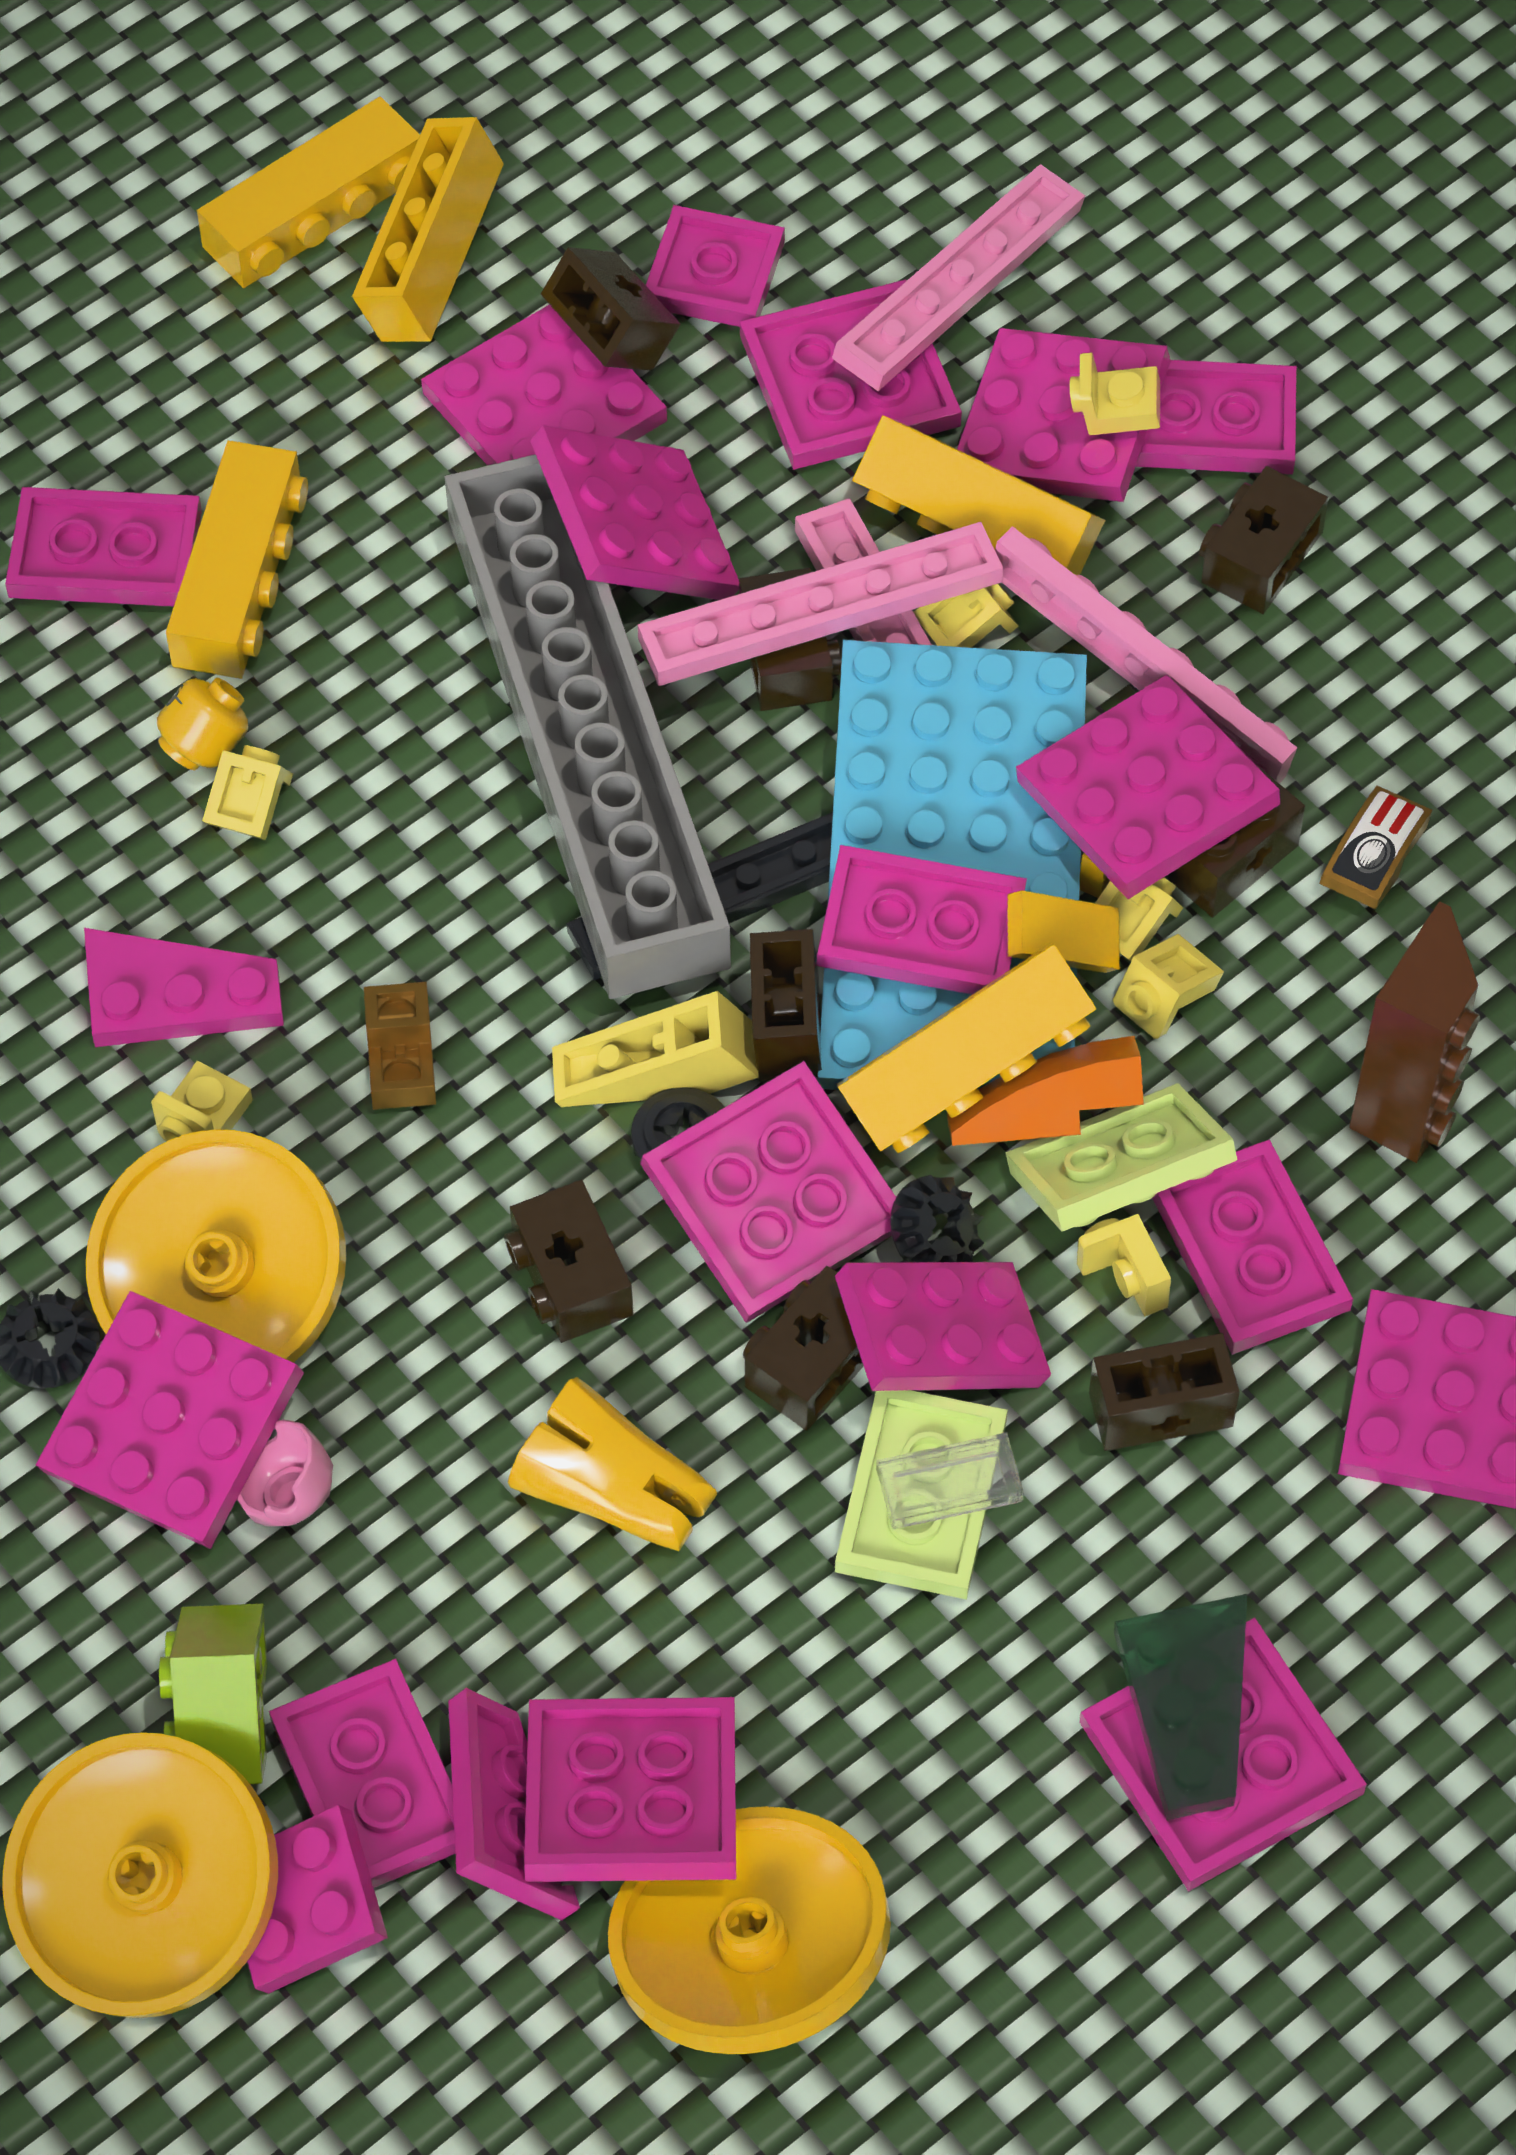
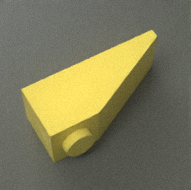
M718 991L552 1047L555 1103L560 1107L647 1101L653 1095L671 1088H695L711 1094L759 1078L753 1044L752 1020Z

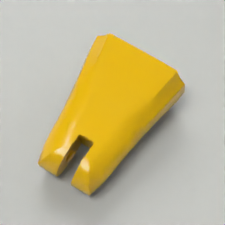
M578 1377L569 1379L551 1404L547 1412V1424L540 1422L517 1454L508 1478L509 1487L595 1517L644 1540L680 1551L693 1531L691 1522L683 1513L693 1517H701L717 1496L716 1489L698 1472L645 1435L607 1400Z

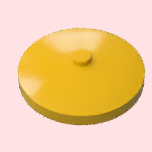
M221 1129L198 1131L173 1138L151 1149L130 1165L115 1181L103 1199L91 1227L86 1252L88 1294L93 1311L105 1334H107L129 1291H132L293 1363L312 1346L328 1324L341 1294L346 1267V1242L338 1209L327 1188L312 1169L293 1153L267 1138L248 1132Z
M129 1733L108 1737L76 1751L61 1761L35 1787L18 1814L9 1836L3 1865L2 1891L8 1925L18 1949L34 1973L48 1987L74 2004L92 2011L127 2018H148L172 2014L189 2008L220 1990L239 1972L257 1948L267 1928L276 1898L278 1883L276 1840L270 1819L256 1791L234 1766L218 1754L179 1737L159 1733Z
M768 1806L736 1809V1879L624 1881L616 1896L610 1914L608 1949L614 1973L623 1996L636 2015L651 2029L677 2044L695 2050L719 2054H751L786 2047L822 2031L847 2013L862 1998L876 1978L886 1956L890 1940V1909L882 1877L875 1862L860 1842L846 1830L829 1820L801 1810Z

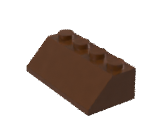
M1440 901L1376 997L1349 1126L1350 1129L1415 1163L1419 1161L1430 1143L1437 1147L1443 1143L1455 1121L1456 1113L1451 1111L1462 1091L1464 1081L1459 1079L1472 1052V1048L1468 1047L1467 1044L1480 1020V1015L1472 1011L1478 989L1477 979L1452 909Z

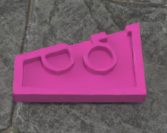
M84 928L91 1027L95 1047L284 1026L277 959Z
M465 1688L448 1701L456 1874L559 1920H564L580 1909L573 1885L564 1884L562 1886L561 1882H525L524 1848L528 1742L519 1714L498 1702Z

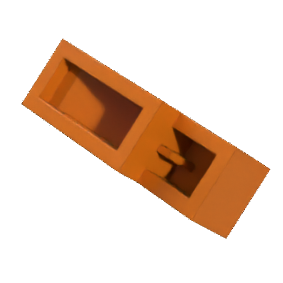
M1135 1036L1094 1041L1051 1053L1037 1059L1033 1066L1006 1083L999 1077L978 1089L983 1096L980 1101L953 1118L947 1113L952 1146L1081 1135L1079 1110L1144 1105L1141 1055Z

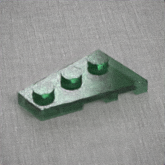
M1247 1594L1115 1621V1639L1166 1820L1234 1806L1237 1788Z

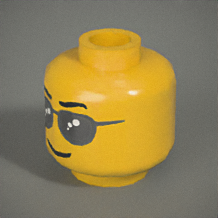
M196 678L187 680L181 685L157 717V727L161 733L158 739L159 745L173 760L187 769L195 771L200 766L206 768L217 767L222 751L232 752L248 731V719L240 707L244 702L243 696L232 685L220 678H215L212 683Z

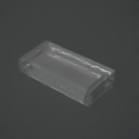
M1007 1432L877 1460L876 1471L892 1530L1023 1502L1024 1490Z

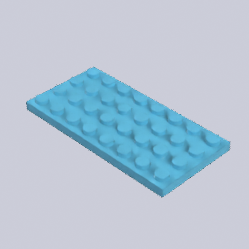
M843 640L828 901L840 845L1027 878L1025 891L1079 901L1081 849L1018 783L1016 766L1085 725L1087 655ZM1012 957L1010 969L1025 959ZM1070 967L1077 978V968ZM824 968L820 1030L822 1070L818 1071L817 1081L823 1089L839 1090L837 1083L971 996V994ZM1052 1038L1031 1053L1037 1060L1051 1053L1075 1047V1038L1061 1047H1058ZM999 1074L996 1075L995 1077H993L992 1079L978 1087V1089L982 1088L983 1086L987 1085L988 1083L994 1081L995 1079L1001 1076Z

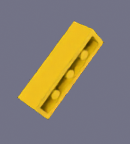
M379 96L197 209L202 247L243 289L261 277L273 274L282 264L307 248L319 245L328 235L353 219L365 216L374 206L395 194L420 134Z
M477 117L429 118L425 122L352 295L381 342H428L432 340L504 165Z
M882 415L852 481L869 489L865 500L895 514L898 513L901 505H904L921 514L916 523L917 525L937 535L982 522L995 549L997 541L1013 526L1027 538H1033L1041 542L1050 551L1055 560L1075 575H1080L1106 521Z
M227 440L166 629L172 667L242 679L249 656H258L264 631L263 622L260 621L264 607L272 608L277 597L279 578L276 569L279 559L287 560L292 549V517L294 512L302 513L307 500L308 479L307 477L300 476L296 451Z
M1050 943L837 1083V1087L880 1152L892 1145L898 1154L928 1135L930 1132L924 1123L943 1110H946L949 1116L953 1118L980 1101L983 1096L978 1087L999 1074L1006 1083L1033 1066L1037 1060L1031 1052L1052 1038L1058 1047H1061L1091 1027L1085 1017L1097 1008L1055 944Z

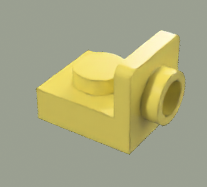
M1093 353L1080 354V376L1070 377V398L1073 412H1083L1089 435L1160 428V378L1157 366L1097 372Z
M1000 583L922 606L914 611L919 623L937 646L972 648L999 624L1009 634L1019 627L1007 611L1015 602Z
M244 745L242 755L223 750L202 821L208 825L266 840L282 784L290 786L293 773L278 765L280 755L264 749Z
M1165 877L1130 899H1127L1110 881L1095 902V904L1119 908V954L1130 961L1133 956L1144 951L1169 914L1177 918L1183 909L1170 896L1176 886Z
M1176 934L1133 956L1113 998V1003L1150 1036L1158 1039L1167 1033L1178 1009L1216 989L1224 971L1181 935Z
M196 1061L171 1096L158 1091L151 1104L158 1133L165 1141L198 1131L232 1130L253 1099L249 1087Z
M1139 1214L1120 1221L1116 1218L1102 1220L1091 1226L1084 1235L1079 1237L1077 1266L1083 1276L1112 1266L1120 1291L1125 1298L1135 1297L1144 1317L1168 1308L1171 1277Z

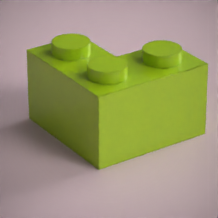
M263 1603L182 1607L176 1631H166L165 1657H160L159 1661L160 1695L162 1699L173 1698L174 1721H165L164 1734L190 1741L218 1754L234 1766L246 1778L249 1784H262L267 1759L263 1689L267 1672V1651Z

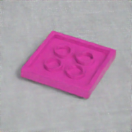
M906 279L740 321V338L793 470L866 451L882 415L897 420L926 435L961 427L962 411L933 343L879 391L832 359L836 343L902 286Z
M550 304L421 379L422 391L425 397L487 466L535 455L530 440L542 425L635 441L667 422L666 405L632 369L605 367Z
M999 328L957 449L1051 494L1124 502L1147 430L1089 435L1083 412L1074 413L1072 409L1070 377L1080 376V354L1092 352L1097 372L1157 366L1161 391L1171 361L1168 348L1163 345Z
M547 425L540 427L530 442L587 580L715 600L725 599L737 593L739 590L738 576L684 450Z
M1167 674L1016 766L1018 783L1127 899H1130L1280 805L1279 788Z
M804 1061L644 1154L640 1165L746 1323L787 1299L795 1287L803 1280L812 1282L826 1265L835 1270L892 1236L890 1220L896 1196Z
M1371 1289L1338 1474L1516 1509V1317Z
M129 1291L40 1455L36 1466L50 1476L211 1549L275 1428L276 1421H279L304 1372L297 1364Z
M1256 1618L1245 1622L1080 1713L1079 1723L1188 1892L1362 1796L1367 1785Z
M735 1697L529 1699L524 1848L525 1882L736 1879Z

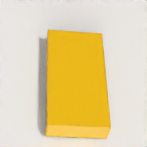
M1023 890L1008 894V957L1027 959L1052 943L1055 944L1069 967L1102 973L1119 970V908Z

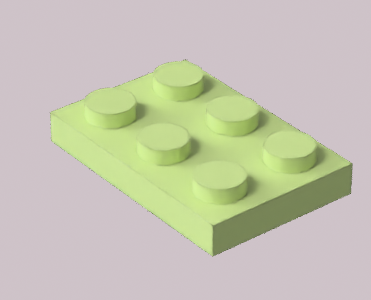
M1177 1083L1144 1096V1105L1117 1107L1080 1122L1081 1135L1040 1138L1005 1153L1010 1174L1063 1232L1073 1227L1089 1225L1102 1215L1132 1203L1145 1202L1161 1191L1188 1180L1204 1178L1215 1169L1237 1161L1233 1138Z
M912 1390L876 1391L835 1560V1573L967 1600L1006 1427L1008 1410Z

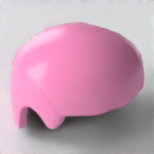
M283 1419L276 1421V1436L265 1445L237 1498L246 1514L255 1523L264 1526H290L305 1520L323 1505L329 1497L331 1490L333 1464L321 1442L303 1423Z

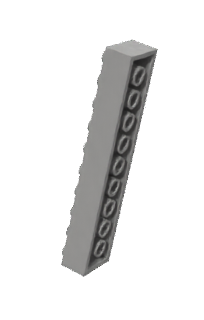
M536 454L444 476L449 523L609 999L731 969L730 925L609 584L586 579Z

